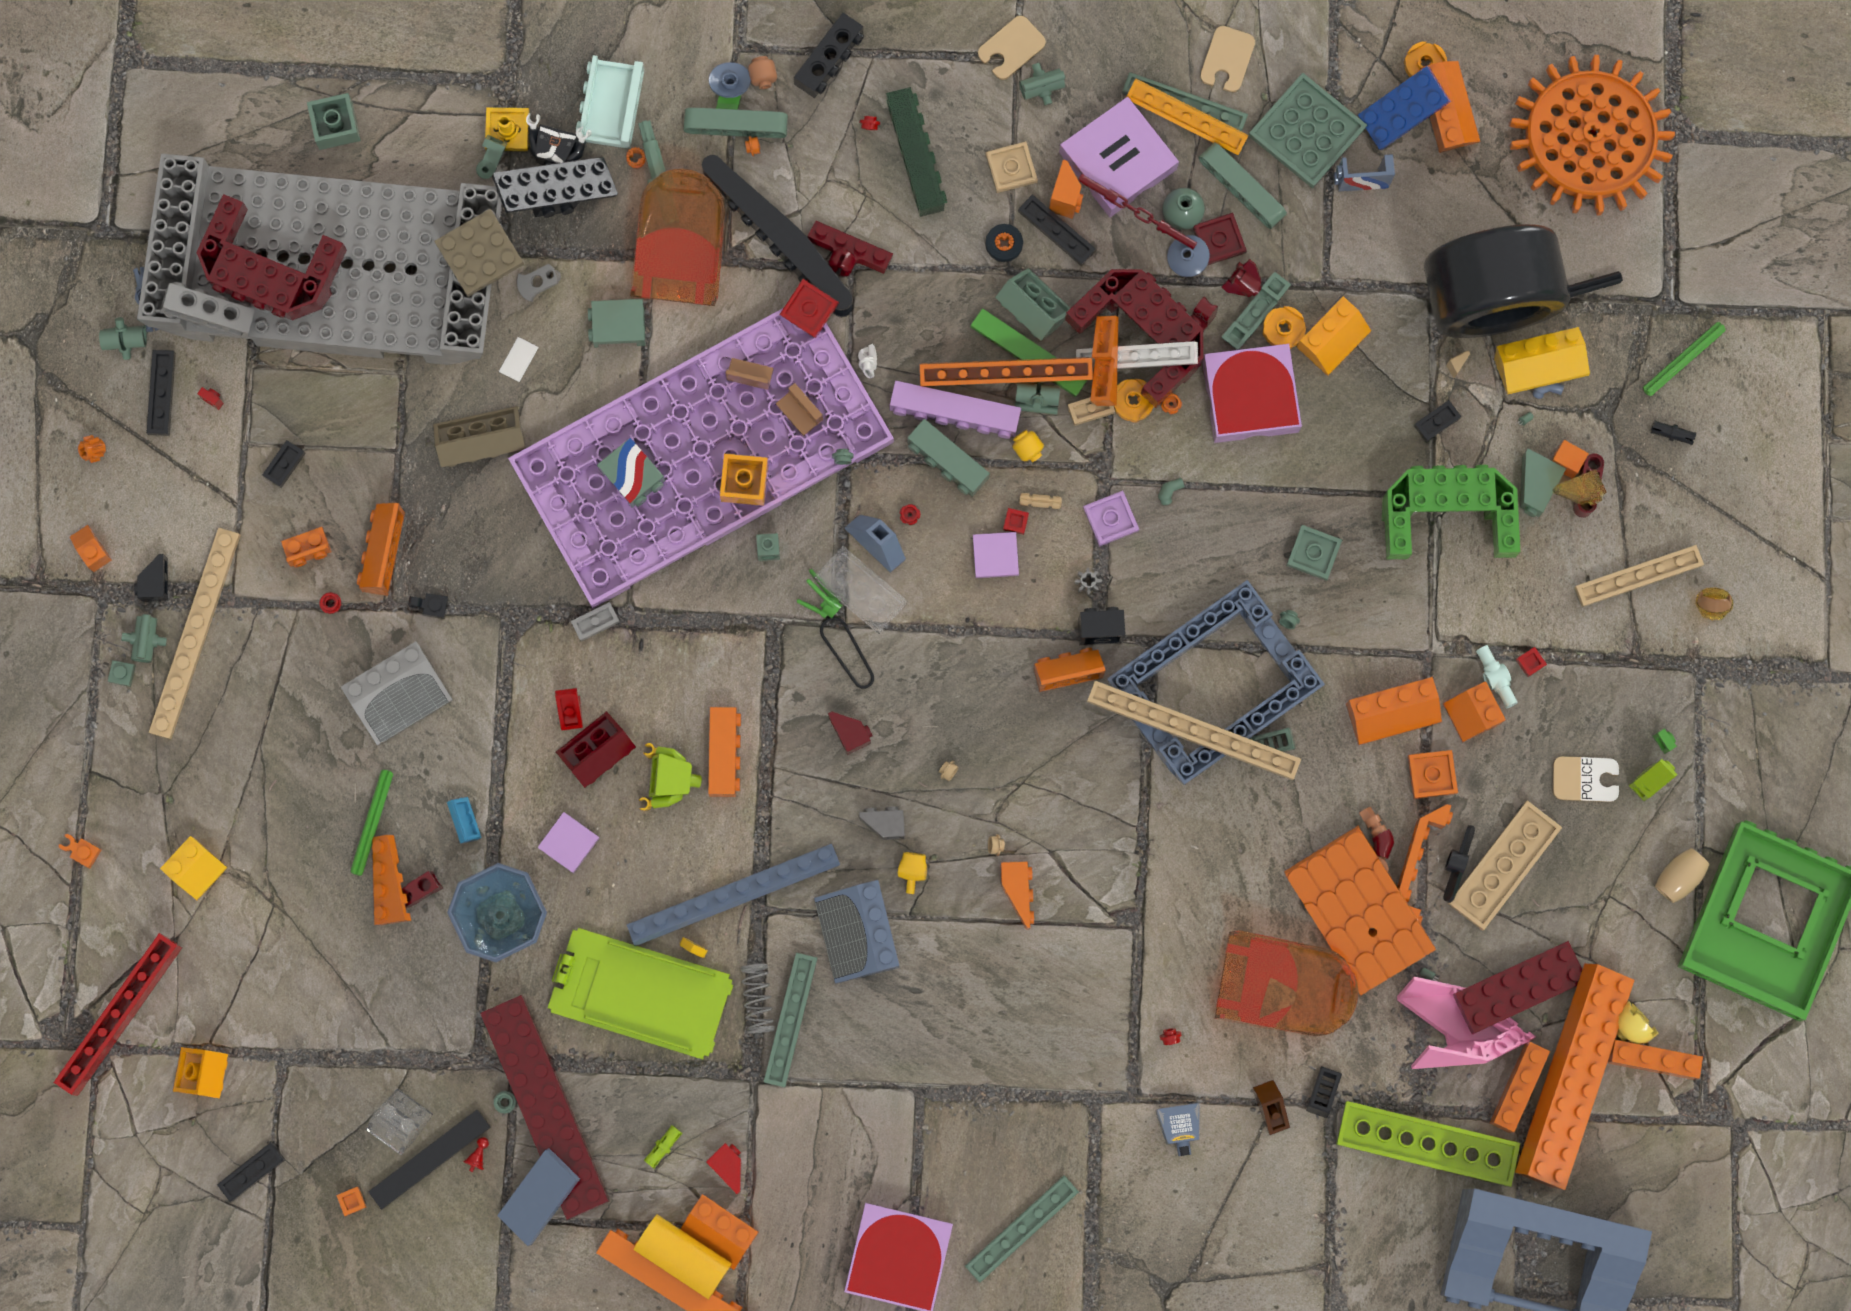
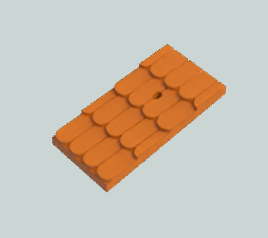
M1356 826L1284 871L1288 881L1360 995L1365 994L1370 989H1373L1436 950L1359 826Z

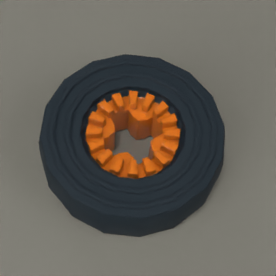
M1010 224L996 225L986 236V250L996 261H1012L1022 251V234L1016 227ZM1000 240H1009L1008 247H1000Z

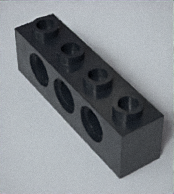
M842 13L796 73L794 85L814 99L818 93L822 94L827 88L828 80L831 77L834 78L839 72L840 64L850 58L852 48L862 42L864 38L863 26L845 13ZM842 37L848 39L846 43H839L837 40ZM827 54H834L836 57L829 60L825 56ZM815 70H821L824 72L820 76H816L813 74Z

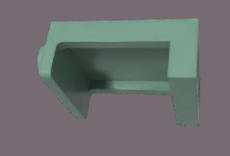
M643 299L591 301L592 308H588V321H592V329H588L589 342L593 341L594 348H598L599 344L636 343L637 346H646Z

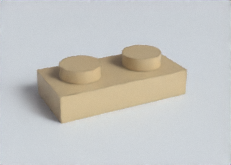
M1090 398L1068 404L1067 406L1074 426L1115 414L1114 406H1096L1090 401Z

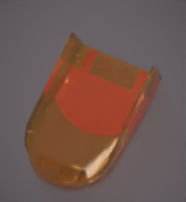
M673 169L661 173L646 186L640 200L630 289L631 297L715 306L719 293L725 204L722 194L710 182L711 180L708 177L689 169Z
M1241 930L1229 932L1214 1019L1308 1036L1331 1034L1349 1021L1357 1006L1358 983L1354 972H1352L1346 960L1338 953L1323 947Z

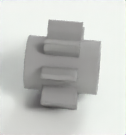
M1087 568L1084 574L1080 571L1078 572V576L1081 579L1075 580L1074 584L1080 585L1079 593L1085 591L1087 596H1089L1092 590L1098 592L1099 589L1096 584L1102 583V580L1096 577L1098 571L1092 573ZM1086 578H1089L1092 582L1091 586H1087V583L1084 582Z

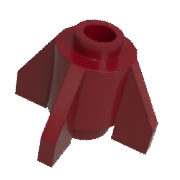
M1251 259L1244 265L1239 261L1236 265V270L1221 288L1227 293L1247 297L1256 296L1262 287L1260 286L1262 280L1257 265Z

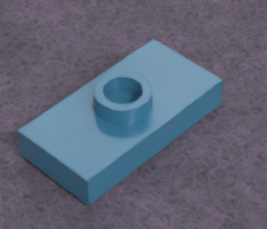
M468 797L448 801L447 805L460 844L482 838Z

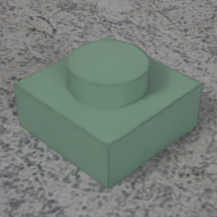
M113 660L108 682L131 687L136 666Z

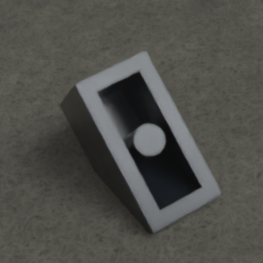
M158 554L137 576V583H134V593L142 602L168 601V558L164 554Z

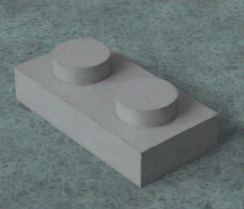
M609 602L572 620L571 623L582 642L620 623Z

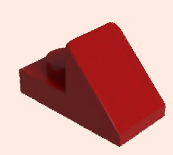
M577 688L556 690L555 698L561 731L583 728L581 702Z

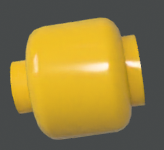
M1024 430L1013 438L1012 448L1022 461L1031 460L1033 463L1042 456L1041 451L1044 448V444L1034 431L1028 432Z

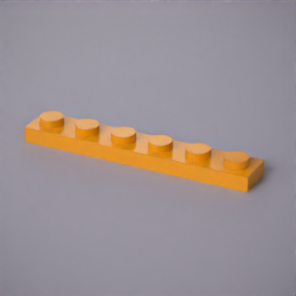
M1136 78L1126 96L1133 103L1212 143L1219 144L1222 148L1236 155H1239L1248 138L1247 134Z

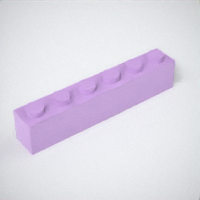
M895 381L890 402V411L899 416L909 414L918 420H935V423L940 425L950 423L955 424L959 429H977V432L982 434L997 433L999 437L1005 439L1015 437L1021 412L1020 407Z

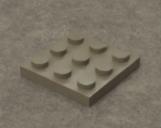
M491 209L434 241L468 297L524 265Z

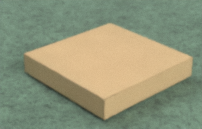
M1026 141L986 152L985 155L997 193L1038 182Z

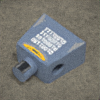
M1199 1103L1155 1110L1166 1144L1176 1143L1178 1156L1191 1155L1189 1141L1199 1140Z

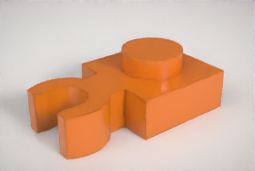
M65 834V837L70 840V844L66 847L59 844V848L66 852L73 851L70 858L90 869L101 849L82 838L76 843V839L73 836Z

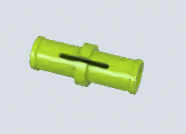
M671 1125L664 1136L655 1142L656 1145L644 1158V1161L655 1169L661 1159L671 1152V1147L683 1133Z

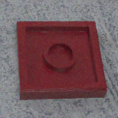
M1233 213L1198 223L1193 227L1195 236L1201 238L1209 249L1210 258L1208 265L1247 253Z

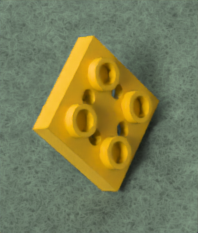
M486 107L485 138L487 135H490L503 142L504 140H510L506 142L507 146L504 151H528L529 125L526 122V117L529 115V108Z

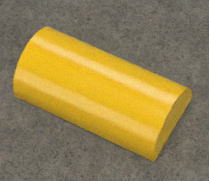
M658 1214L650 1222L633 1249L708 1300L732 1265L731 1262Z

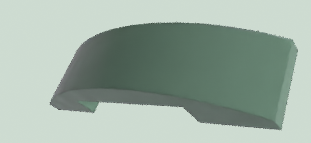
M1274 271L1261 287L1260 292L1221 338L1233 348L1239 350L1265 320L1267 314L1277 305L1291 284Z

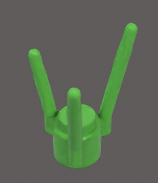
M810 569V574L828 596L810 579H807L806 582L824 599L820 605L823 609L821 610L800 599H797V603L820 614L824 619L827 615L832 619L843 605L839 603V600L831 593L819 576Z

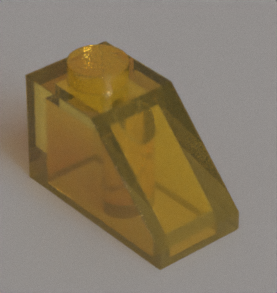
M1596 469L1560 483L1553 489L1554 494L1580 505L1589 503L1590 506L1601 502L1602 497L1607 493Z

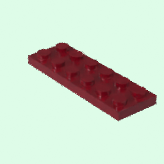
M1569 941L1460 990L1454 993L1453 997L1473 1035L1576 987L1580 979L1582 967Z

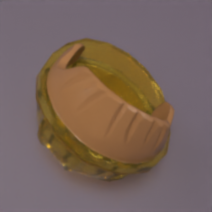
M1710 587L1703 589L1696 597L1695 604L1703 618L1711 621L1724 619L1733 609L1732 596L1729 592L1720 588Z

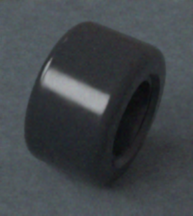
M1510 225L1472 233L1436 248L1427 256L1424 262V272L1436 327L1439 332L1449 337L1477 338L1523 329L1558 315L1570 302V291L1558 237L1552 229L1542 225Z

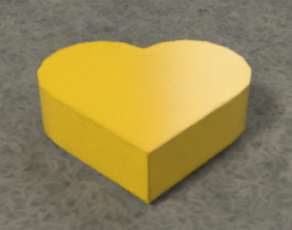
M682 937L679 943L681 947L690 953L705 958L708 952L704 947L685 937Z

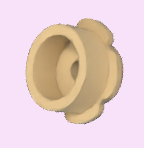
M946 761L939 770L941 779L950 781L959 768L954 764V761L950 763Z
M996 834V836H990L988 839L989 854L999 856L1000 852L1004 851L1005 842L1004 839H1000L999 834Z

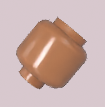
M767 56L752 59V63L748 66L751 84L758 86L759 89L772 87V83L777 80L775 63L768 59Z

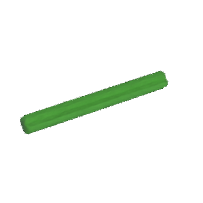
M1716 322L1644 385V393L1648 396L1655 394L1721 336L1726 330L1725 326L1720 322Z
M381 770L350 870L352 874L363 875L372 846V839L375 836L392 781L393 773L391 771Z

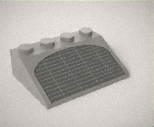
M416 641L341 686V689L377 746L453 701Z

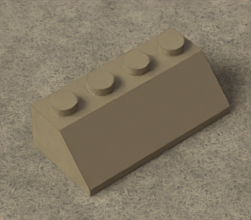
M518 406L433 424L435 447L441 467H453L464 462H476L479 459L495 458L501 454L518 453L526 449Z

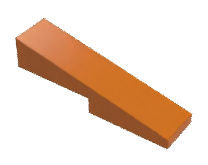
M1097 316L1092 351L1095 366L1090 401L1096 406H1117L1118 317Z

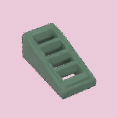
M1291 728L1250 738L1253 741L1259 740L1264 745V739L1268 738L1269 746L1275 749L1272 737L1276 736L1279 745L1277 750L1287 752L1296 749ZM1284 734H1285V737H1286V740H1287V744H1288V746H1285V747H1284V745H1283V741H1282V737H1281V735H1284Z

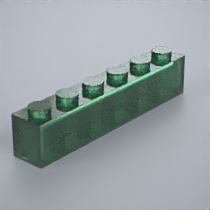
M911 87L886 93V102L919 216L922 217L944 211L947 197L945 191H941L939 187L942 181L939 171L935 172L933 164H936L933 151L929 152L928 149L930 139L928 132H924L922 125H925L922 112L918 113L916 106L919 105L917 94L912 93Z

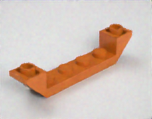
M1447 804L1416 821L1397 886L1407 903L1412 893V890L1409 889L1410 883L1415 881L1418 869H1415L1416 862L1421 860L1424 848H1421L1423 839L1427 840L1430 828L1427 825L1440 829L1444 828L1446 824L1449 825L1453 812H1450L1451 805ZM1410 906L1413 913L1415 914V916L1421 924V910Z

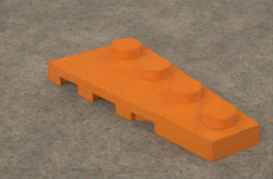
M394 835L373 837L374 925L411 921L410 913H407L405 904L408 903L406 894L402 893L401 883L403 882L402 873H399L397 869L399 858Z

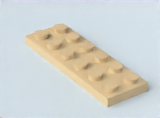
M1526 801L1458 889L1455 899L1448 903V905L1479 929L1485 930L1562 827L1529 801Z

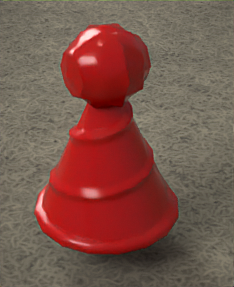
M485 1137L477 1140L478 1148L463 1161L471 1166L470 1172H473L475 1168L484 1170L483 1149L489 1146V1141Z

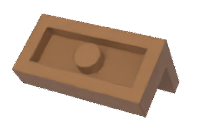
M732 358L729 370H726V379L769 390L774 368Z
M794 383L788 388L789 393L780 399L776 405L797 430L805 436L823 421V414Z

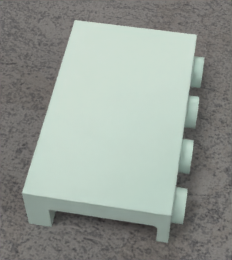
M593 55L592 62H588L587 74H589V80L585 81L583 94H586L585 101H581L580 104L582 118L581 121L577 122L576 130L583 126L581 132L584 136H586L587 130H591V136L585 139L586 142L627 149L631 148L645 70L643 62L635 61L634 65L599 60L598 56Z

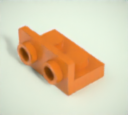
M323 527L281 541L287 557L286 561L290 567H301L307 564L306 561L320 560L332 552Z

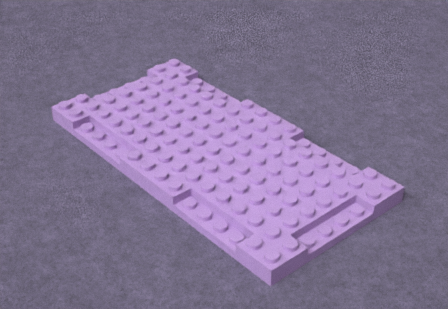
M781 309L508 458L592 609L630 589V586L698 548L704 545L708 546L782 505V502L849 466L850 464L838 465L834 463L832 454L836 453L837 449H849V452L854 454L852 463H858L894 443L892 434L827 323L815 339L780 316ZM735 358L773 367L774 371L769 390L728 381L726 379V370H729L731 359ZM794 383L823 414V421L805 436L797 430L776 405L780 399L789 393L788 388ZM629 438L637 444L665 479L664 486L658 492H651L646 496L647 500L639 507L635 505L633 508L629 506L624 496L597 467L598 463ZM724 454L768 458L764 506L721 502L720 488Z

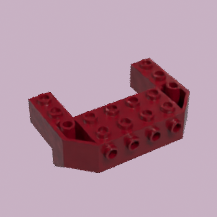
M223 194L196 252L212 289L221 294L227 293L238 301H246L260 310L266 309L277 317H285L292 321L321 310L332 295L330 286L347 251L344 244L323 235L306 273L236 246L232 243L248 209L244 202Z
M1111 269L1066 312L1065 321L1081 334L1106 309L1113 313L1120 307L1157 344L1198 342V364L1164 366L1143 386L1141 395L1157 408L1182 383L1185 384L1201 366L1203 361L1202 324L1196 317L1188 315L1184 305L1180 302L1176 303L1166 288H1161L1156 284V279L1149 272L1145 273L1142 269Z

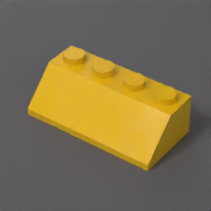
M1579 327L1496 346L1494 361L1507 395L1590 375L1586 344Z

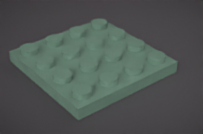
M1302 73L1249 132L1248 136L1313 189L1366 129L1367 124Z

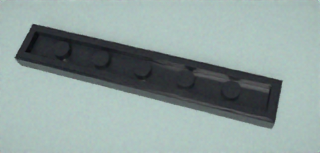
M475 1110L368 1191L380 1209L383 1210L490 1129V1125L479 1110Z

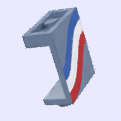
M1393 154L1384 155L1378 172L1348 174L1347 159L1342 158L1333 175L1334 185H1338V192L1389 188L1395 176Z

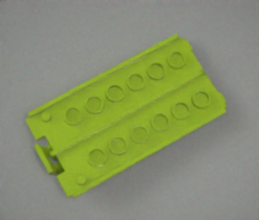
M578 928L577 931H572L566 951L574 953V956L560 954L552 982L562 983L564 987L563 989L554 987L548 1008L552 1009L551 1013L702 1060L704 1056L709 1057L715 1046L713 1041L727 997L731 995L733 989V980L729 979L730 974L634 946L633 944Z

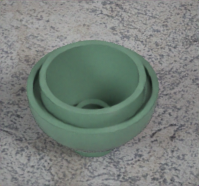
M1178 188L1167 195L1162 211L1165 220L1172 227L1187 230L1201 222L1205 213V205L1202 197L1195 190ZM1185 201L1189 206L1183 207L1181 203Z

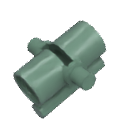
M1040 63L1033 64V77L1019 81L1024 100L1040 96L1045 106L1052 104L1051 92L1065 88L1064 72L1058 68L1045 73L1041 69Z
M122 317L115 319L116 326L114 328L103 329L99 332L101 349L103 351L119 349L124 360L131 359L130 351L132 348L147 346L146 334L148 332L146 331V325L127 327Z
M1019 382L1017 383L1015 407H1020L1021 411L1057 415L1060 386L1044 385L1043 382H1034V384Z
M142 614V616L136 617L135 632H122L121 641L133 644L131 660L151 663L154 647H157V645L166 646L167 638L158 637L156 634L158 619L151 617V615Z

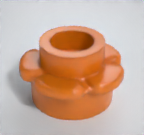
M749 136V140L745 141L747 154L751 153L752 156L760 154L758 137L751 138Z
M1171 393L1162 402L1161 408L1166 413L1175 414L1181 408L1182 402L1176 394Z

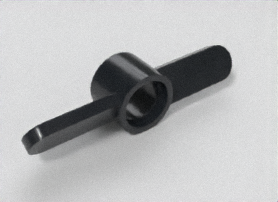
M1472 825L1467 826L1459 852L1452 849L1445 864V870L1451 872L1443 896L1444 901L1451 903L1456 897L1462 875L1469 860L1468 852L1475 833V827Z

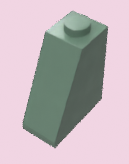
M1530 449L1524 452L1521 466L1520 508L1524 509L1527 515L1532 517H1540L1566 468Z

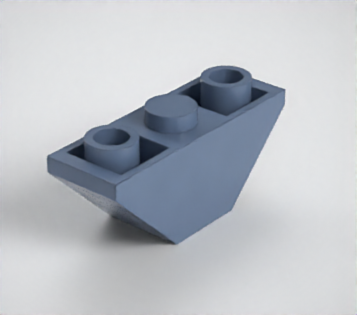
M859 515L845 527V530L890 573L905 561L906 558L896 534L881 519Z

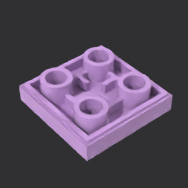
M1016 532L973 535L975 578L1019 576Z
M563 812L538 848L574 874L597 843L599 837Z

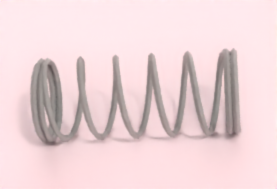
M753 964L740 967V971L744 973L758 974L741 981L746 985H759V987L744 991L743 995L748 997H764L744 1004V1007L750 1009H765L748 1014L745 1017L751 1021H766L749 1026L746 1029L747 1033H762L775 1030L774 1026L756 1027L774 1021L773 1019L748 1018L751 1015L770 1011L773 1009L772 1007L746 1006L750 1003L772 997L770 995L745 994L752 990L770 986L768 983L744 982L751 978L769 974V972L759 971L768 969V964Z

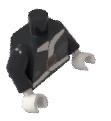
M529 113L526 117V122L530 125L528 127V145L531 155L535 157L538 164L544 166L578 161L582 158L587 143L585 139L591 136L590 129L587 130L586 136H584L581 132L583 126L576 130V134L541 124L538 128L536 125L540 121V115L537 114V121L532 122Z

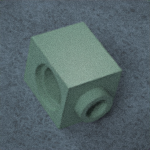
M778 533L756 535L758 561L780 560Z

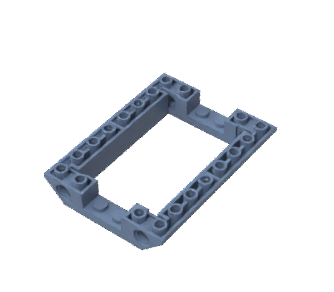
M1248 580L1107 678L1111 687L1150 701L1143 691L1140 692L1138 689L1139 685L1235 617L1241 615L1290 683L1224 730L1250 739L1325 684L1301 651H1295L1271 618L1273 616L1272 612ZM1133 720L1168 770L1183 785L1226 756L1204 746H1200L1187 756L1183 750V745L1177 737L1173 738L1167 732Z

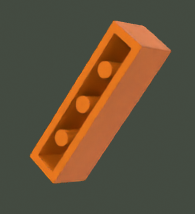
M710 707L709 797H736V791H740V778H736V770H740V757H736L737 748H741V735H737V726H741V713H737L736 707Z
M1615 1040L1607 1063L1695 1080L1700 1079L1703 1056Z
M1532 1042L1524 1044L1489 1124L1508 1133L1515 1132L1548 1058L1549 1050Z

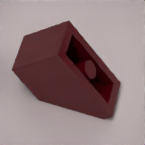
M832 711L828 713V717L847 755L871 744L870 738L873 735L868 725L863 726L859 720Z

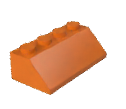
M1443 61L1427 65L1451 101L1430 116L1439 153L1479 143L1480 138L1459 62Z
M399 503L376 504V509L371 512L370 522H372L371 531H367L366 543H368L367 552H363L361 563L364 564L363 571L359 572L357 578V585H359L362 592L388 596L405 512Z
M1433 677L1351 699L1346 703L1358 745L1442 722L1440 701Z

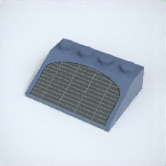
M878 880L814 898L835 984L899 968Z

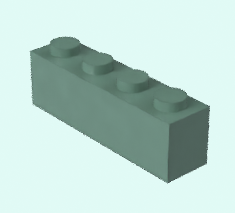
M923 419L908 436V448L915 454L920 453L924 456V461L930 467L934 468L936 466L941 470V475L947 481L953 480L958 485L959 491L964 495L969 494L973 497L989 479L990 473L927 420Z

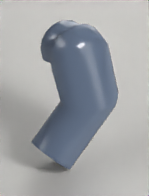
M1555 383L1534 388L1532 395L1537 399H1542L1544 393L1547 392L1561 395L1564 385Z

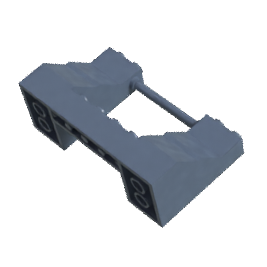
M1462 1189L1441 1296H1446V1301L1459 1304L1460 1300L1468 1302V1307L1481 1309L1482 1305L1488 1306L1489 1302L1496 1301L1533 1311H1626L1646 1264L1652 1231L1483 1190ZM1513 1227L1517 1233L1528 1235L1529 1231L1537 1233V1237L1550 1240L1551 1237L1560 1238L1559 1243L1572 1246L1573 1242L1582 1244L1581 1248L1587 1249L1575 1309L1567 1310L1497 1293L1492 1289L1495 1275L1503 1258V1253Z

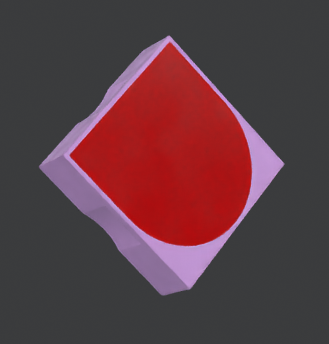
M1289 344L1204 354L1202 365L1206 390L1210 399V418L1214 443L1243 440L1252 436H1276L1299 433L1302 424Z
M865 1203L844 1292L920 1311H933L953 1224Z

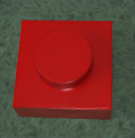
M201 387L197 393L203 401L217 410H220L224 404L219 398L221 395L212 388L206 390Z
M1008 508L1003 530L1024 535L1029 513Z
M1535 647L1516 659L1527 677H1530L1547 665Z

